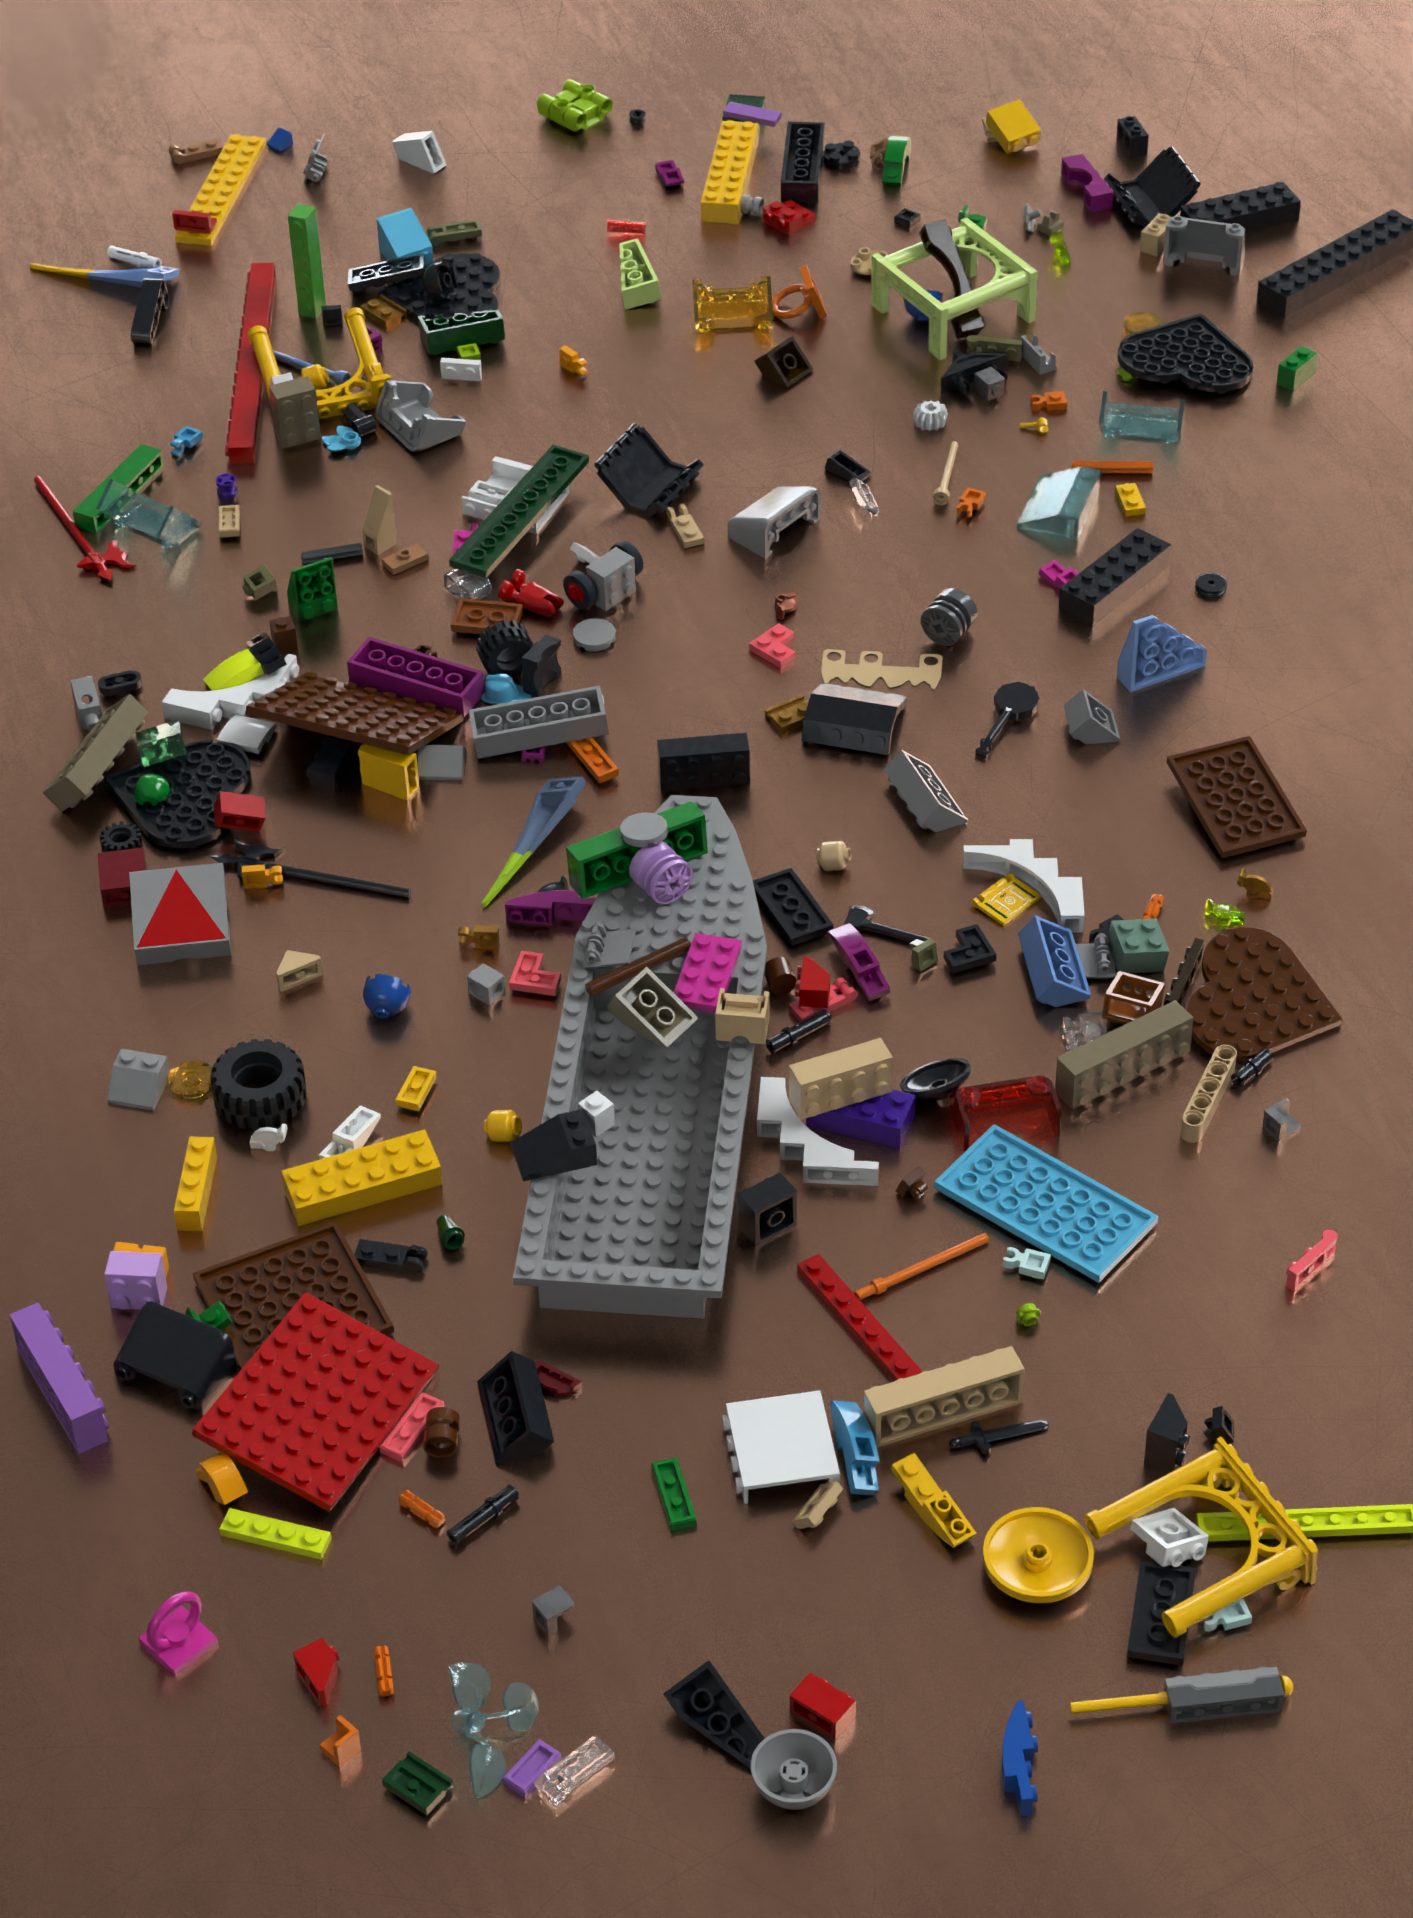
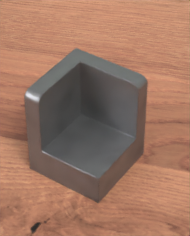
M1287 1098L1264 1110L1262 1127L1278 1142L1299 1131L1301 1127L1289 1115L1290 1101Z
M560 1585L532 1600L533 1618L548 1636L558 1631L557 1617L574 1608V1601Z

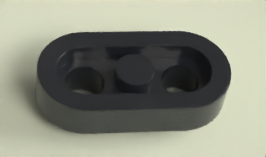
M134 670L103 676L98 681L99 692L105 696L132 692L139 689L142 685L141 674Z

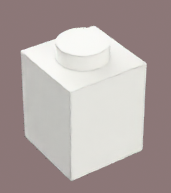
M595 1091L578 1103V1110H584L591 1132L595 1137H598L615 1125L614 1103L598 1091Z

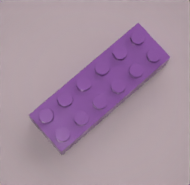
M38 1302L9 1314L16 1347L78 1454L107 1442L106 1430L109 1429V1425L102 1414L106 1412L105 1406L100 1397L95 1398V1391L91 1381L84 1380L83 1377L85 1375L80 1363H74V1355L70 1346H64L62 1343L64 1340L58 1327L53 1328V1320L49 1311H43Z

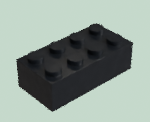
M747 732L657 740L658 776L661 791L750 784V749Z

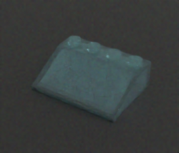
M1077 467L1040 475L1019 518L1017 527L1078 539L1099 493L1101 470Z

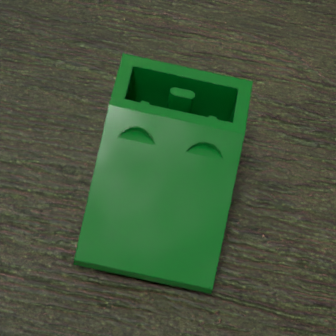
M332 557L291 571L287 588L288 605L298 622L338 609Z

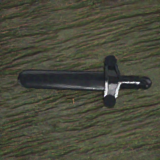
M1039 1419L983 1431L980 1423L973 1421L970 1427L971 1434L952 1438L950 1446L958 1448L959 1446L975 1445L981 1449L983 1454H989L991 1451L989 1442L1045 1430L1049 1427V1423Z

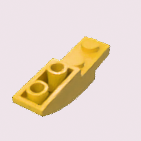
M915 1453L892 1464V1472L906 1490L905 1498L925 1523L942 1540L954 1548L976 1536L977 1533L946 1490L944 1492L941 1491Z

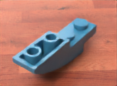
M832 1400L830 1407L837 1449L844 1453L850 1494L875 1496L879 1491L875 1466L880 1461L875 1439L867 1418L856 1402Z

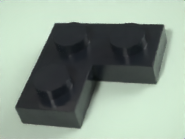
M978 924L956 930V938L961 947L944 951L943 955L952 973L995 962L997 959L996 952Z

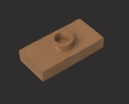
M417 543L382 558V565L395 575L429 560V555Z

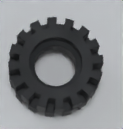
M119 821V825H116V822H114L112 827L107 825L105 830L101 831L99 838L102 852L142 848L143 846L140 829L135 824L131 826V822H127L126 825H124L123 821Z

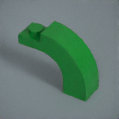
M890 136L884 158L883 184L901 186L905 159L909 160L912 145L910 137Z

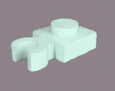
M1007 1247V1257L1003 1258V1266L1009 1269L1018 1267L1019 1274L1044 1280L1051 1261V1254L1027 1248L1025 1253H1020L1016 1248Z
M1242 1598L1207 1617L1210 1621L1204 1622V1630L1213 1631L1220 1624L1223 1625L1225 1630L1251 1624L1252 1616L1244 1599Z

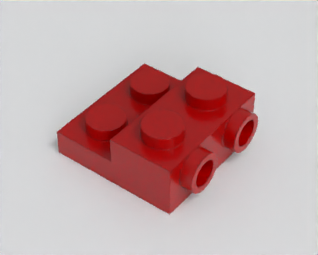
M776 200L763 207V221L789 236L816 221L815 213L792 200H788L783 204Z

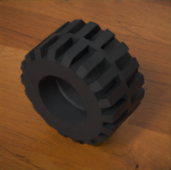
M503 620L501 623L495 622L493 626L489 625L486 627L487 630L485 632L482 631L480 634L481 638L477 639L478 645L476 646L477 654L486 672L489 675L508 674L512 678L515 675H521L523 671L522 657L534 646L526 628L521 623L517 624L514 620L510 622Z

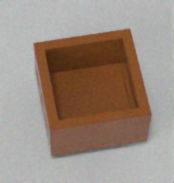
M1119 971L1105 993L1101 1018L1113 1023L1127 1024L1160 1008L1165 983ZM1124 984L1131 985L1132 989L1127 990ZM1136 988H1141L1143 992H1138ZM1147 990H1152L1154 992L1153 996L1148 995Z

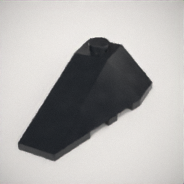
M708 1660L663 1693V1695L683 1721L751 1769L752 1755L756 1747L765 1738L710 1660Z

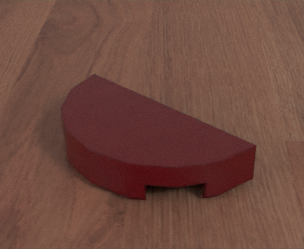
M537 1361L536 1369L542 1392L554 1397L568 1396L582 1388V1381L548 1364Z

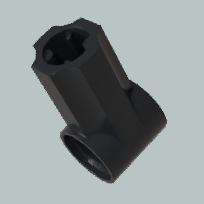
M351 403L343 410V417L348 421L352 429L358 433V436L363 437L377 432V424L374 417L366 415L359 406Z

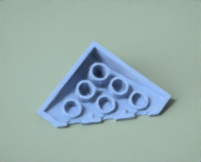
M1151 615L1133 621L1118 659L1117 678L1130 692L1204 667L1206 665L1207 649L1201 644H1195L1193 639L1185 634L1177 633V630L1170 625L1162 624L1157 617Z

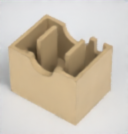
M720 988L715 1013L716 1040L732 1042L734 1037L743 1036L749 1040V1043L765 1044L770 1018L769 992L764 991V996L725 993V988Z

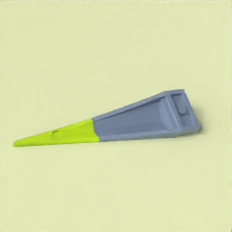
M583 776L548 779L537 792L526 824L507 863L482 901L484 908L488 906L577 802L576 797L586 785Z

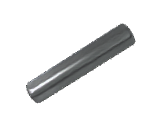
M361 543L304 551L301 552V561L303 564H309L330 557L334 560L363 554V548Z

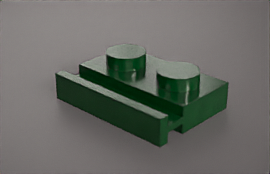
M409 1751L406 1754V1758L403 1761L400 1760L382 1779L383 1787L425 1815H428L446 1796L445 1793L454 1787V1783L451 1778Z

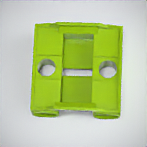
M572 79L564 83L563 92L554 97L542 94L537 100L539 114L574 132L580 129L587 130L601 122L605 115L612 111L613 106L612 100L596 92L593 85H582Z

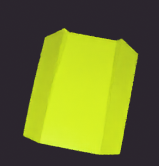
M247 648L220 663L203 680L212 691L240 686L265 674L260 662L256 660Z

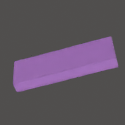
M729 102L723 110V116L775 127L781 119V112Z

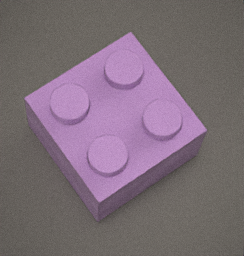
M110 1251L104 1275L111 1308L141 1310L148 1301L163 1305L167 1291V1282L162 1254Z

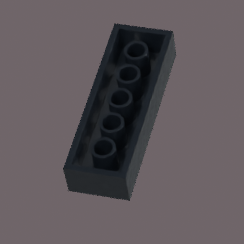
M788 121L781 174V202L792 200L807 204L818 203L825 143V122Z
M1277 182L1272 185L1260 186L1255 189L1243 190L1238 193L1226 194L1221 197L1181 206L1180 216L1228 224L1237 223L1245 229V233L1299 221L1301 201L1284 182Z
M1135 529L1060 588L1059 609L1094 626L1170 565L1172 544L1144 530Z

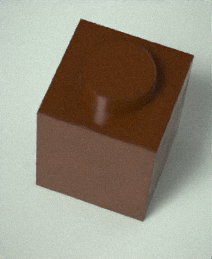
M291 616L269 620L271 639L279 653L298 649L296 628Z

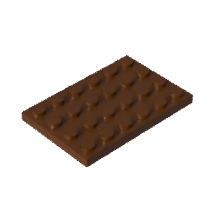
M1250 736L1167 756V765L1221 858L1306 837L1307 829Z

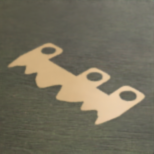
M826 649L823 651L821 674L825 684L835 677L846 683L852 677L858 683L870 687L879 677H882L890 688L900 686L910 680L913 686L925 681L934 690L941 678L943 657L939 654H922L919 667L882 666L883 654L878 651L861 652L859 665L845 664L846 652L844 650ZM831 652H837L841 655V658L837 661H831L827 658V655ZM867 654H875L878 656V660L869 663L864 660V657ZM935 657L938 663L927 665L924 663V659Z

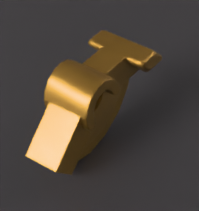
M1242 868L1237 884L1246 889V895L1249 898L1271 900L1273 888L1269 882L1258 875H1247L1246 871Z

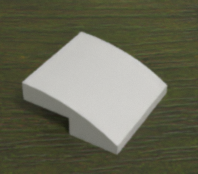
M235 715L222 729L217 738V743L224 745L225 742H228L243 751L259 754L264 743H269L277 724Z

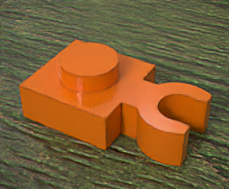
M1064 391L1045 392L1044 396L1032 395L1030 398L1032 410H1041L1042 408H1046L1047 411L1067 409Z
M967 487L959 498L957 515L962 511H966L967 517H971L973 509L979 510L985 502L987 492Z

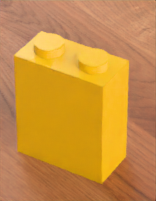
M1020 99L987 111L986 125L1006 154L1017 152L1020 149L1039 143L1041 129Z
M366 744L360 746L358 756L362 784L407 801L419 789L416 753L405 755Z

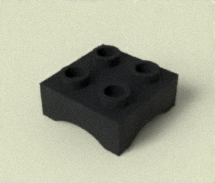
M545 635L523 655L521 664L523 665L522 682L524 693L539 697L547 683L561 676V667L557 659V652L561 646L560 639Z

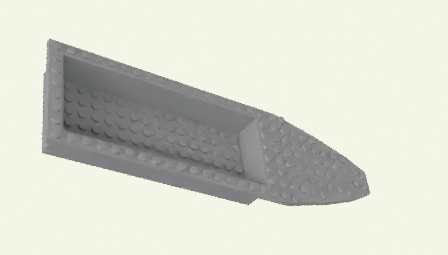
M671 795L655 811V814L692 801L705 814L708 853L686 861L693 870V878L690 886L680 898L669 904H659L644 889L639 887L634 881L599 893L576 934L542 1123L558 1114L578 1110L579 1102L595 1091H598L614 1103L615 1125L598 1137L593 1135L596 1142L597 1165L533 1179L530 1182L513 1275V1285L538 1286L540 1308L704 1319L707 1298L722 1299L755 1043H749V1040L743 1036L734 1037L732 1042L716 1040L715 1013L690 1009L699 1019L667 1049H664L625 1026L607 1008L613 997L636 976L594 996H590L586 992L585 984L624 965L582 968L588 937L591 934L590 928L595 922L602 923L606 932L636 929L630 962L681 938L686 937L692 943L695 933L742 940V949L726 993L762 995L767 944L753 880L737 832L717 797ZM688 952L650 969L673 993Z

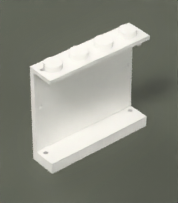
M495 456L492 460L493 474L487 480V483L513 489L533 466ZM570 484L529 529V533L537 534L570 493ZM461 497L463 514L485 520L498 506L473 499L472 497Z
M820 1390L726 1403V1414L722 1415V1425L724 1431H729V1435H726L728 1452L733 1451L734 1456L730 1457L732 1472L738 1473V1477H735L737 1494L742 1493L744 1504L748 1503V1490L821 1479H826L827 1483L838 1481L840 1484V1471Z

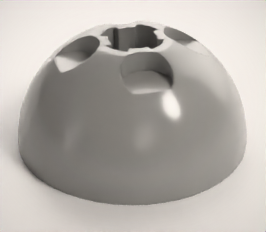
M787 1729L771 1734L756 1747L751 1759V1774L756 1788L770 1803L784 1809L800 1810L815 1805L828 1794L836 1778L837 1759L831 1746L820 1736L805 1730Z

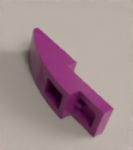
M555 890L527 894L505 902L506 922L552 925L553 919L584 921L596 898L582 899L574 890Z
M848 923L828 931L847 969H851L867 1000L872 1001L889 994L890 987L880 970V963L856 928Z

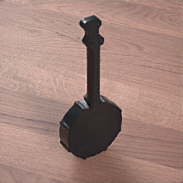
M1019 681L1001 685L994 696V705L1000 717L985 739L982 738L980 740V747L976 748L975 756L983 759L988 757L987 751L992 749L993 741L1007 721L1024 720L1033 717L1038 707H1040V697L1034 686Z

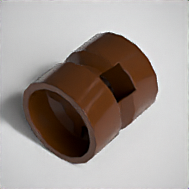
M435 1407L428 1411L423 1439V1449L427 1454L438 1458L454 1455L458 1445L459 1413L448 1407Z

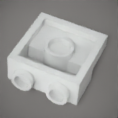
M1175 1508L1131 1521L1130 1529L1147 1543L1146 1553L1162 1567L1168 1565L1178 1567L1185 1560L1193 1558L1197 1561L1206 1554L1209 1535Z

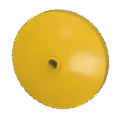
M1030 1507L1012 1511L998 1519L991 1526L984 1540L983 1564L988 1577L1001 1591L1021 1601L1051 1603L1070 1597L1085 1585L1093 1569L1094 1548L1087 1531L1075 1519L1054 1509Z

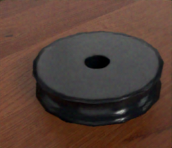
M1204 573L1196 578L1195 589L1203 596L1218 597L1227 590V580L1218 573Z

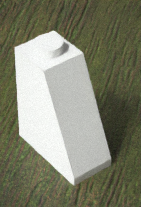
M433 131L407 133L392 141L398 158L430 173H436L447 165Z

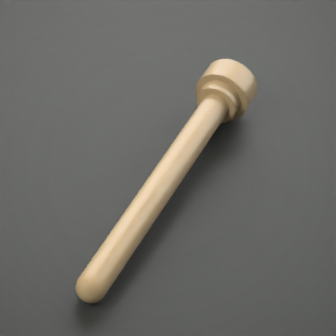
M956 441L950 444L940 486L933 493L932 499L937 505H945L949 501L950 492L947 488L958 449Z

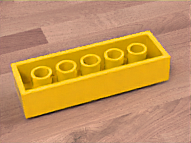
M423 1129L282 1170L283 1189L299 1227L442 1185L441 1165L428 1134Z

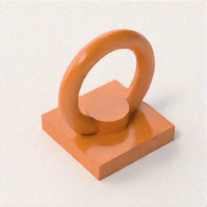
M807 265L800 268L804 284H795L782 289L773 297L770 304L771 313L780 319L796 317L805 312L812 303L820 319L827 316L821 294ZM795 292L802 293L804 302L800 306L789 311H780L778 309V304L784 297Z

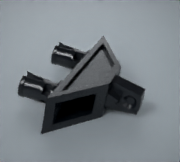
M959 350L953 352L952 364L941 377L940 395L957 388L964 396H966V392L971 394L974 390V386L971 383H974L975 373L989 367L996 370L1006 381L1008 374L1004 371L1008 370L1009 354L971 353L965 355Z

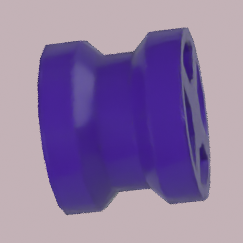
M224 473L217 476L218 496L224 499L235 497L238 493L235 475Z

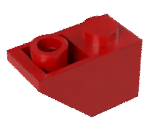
M803 956V964L798 966L797 980H800V982H796L795 997H799V1007L828 1008L830 974L810 957Z

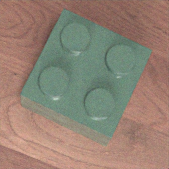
M1157 918L1111 921L1107 936L1109 938L1108 947L1118 972H1164L1170 951Z

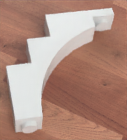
M761 1077L757 1113V1137L780 1138V1160L803 1161V1183L878 1186L879 1162L854 1161V1150L833 1144L811 1131L798 1118L790 1105L786 1093L785 1078Z

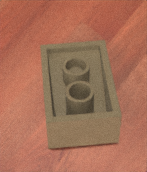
M648 967L643 969L623 987L607 1006L625 1026L664 1049H667L699 1019Z

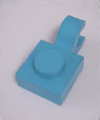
M185 426L174 435V440L171 441L170 445L175 447L171 454L177 457L180 456L185 447L191 448L203 439V432Z

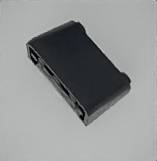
M148 1301L139 1311L113 1363L115 1375L119 1378L133 1380L138 1375V1372L177 1388L182 1404L203 1412L237 1369L234 1346L229 1335L220 1329L152 1301Z

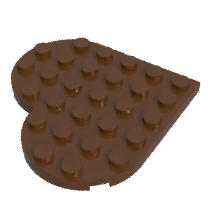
M1240 926L1220 932L1207 944L1201 963L1202 974L1206 983L1200 986L1190 998L1187 1012L1193 1016L1192 1038L1208 1053L1213 1055L1218 1046L1230 1045L1237 1051L1236 1062H1243L1247 1059H1252L1263 1048L1273 1053L1341 1025V1016L1293 951L1280 937L1262 929Z

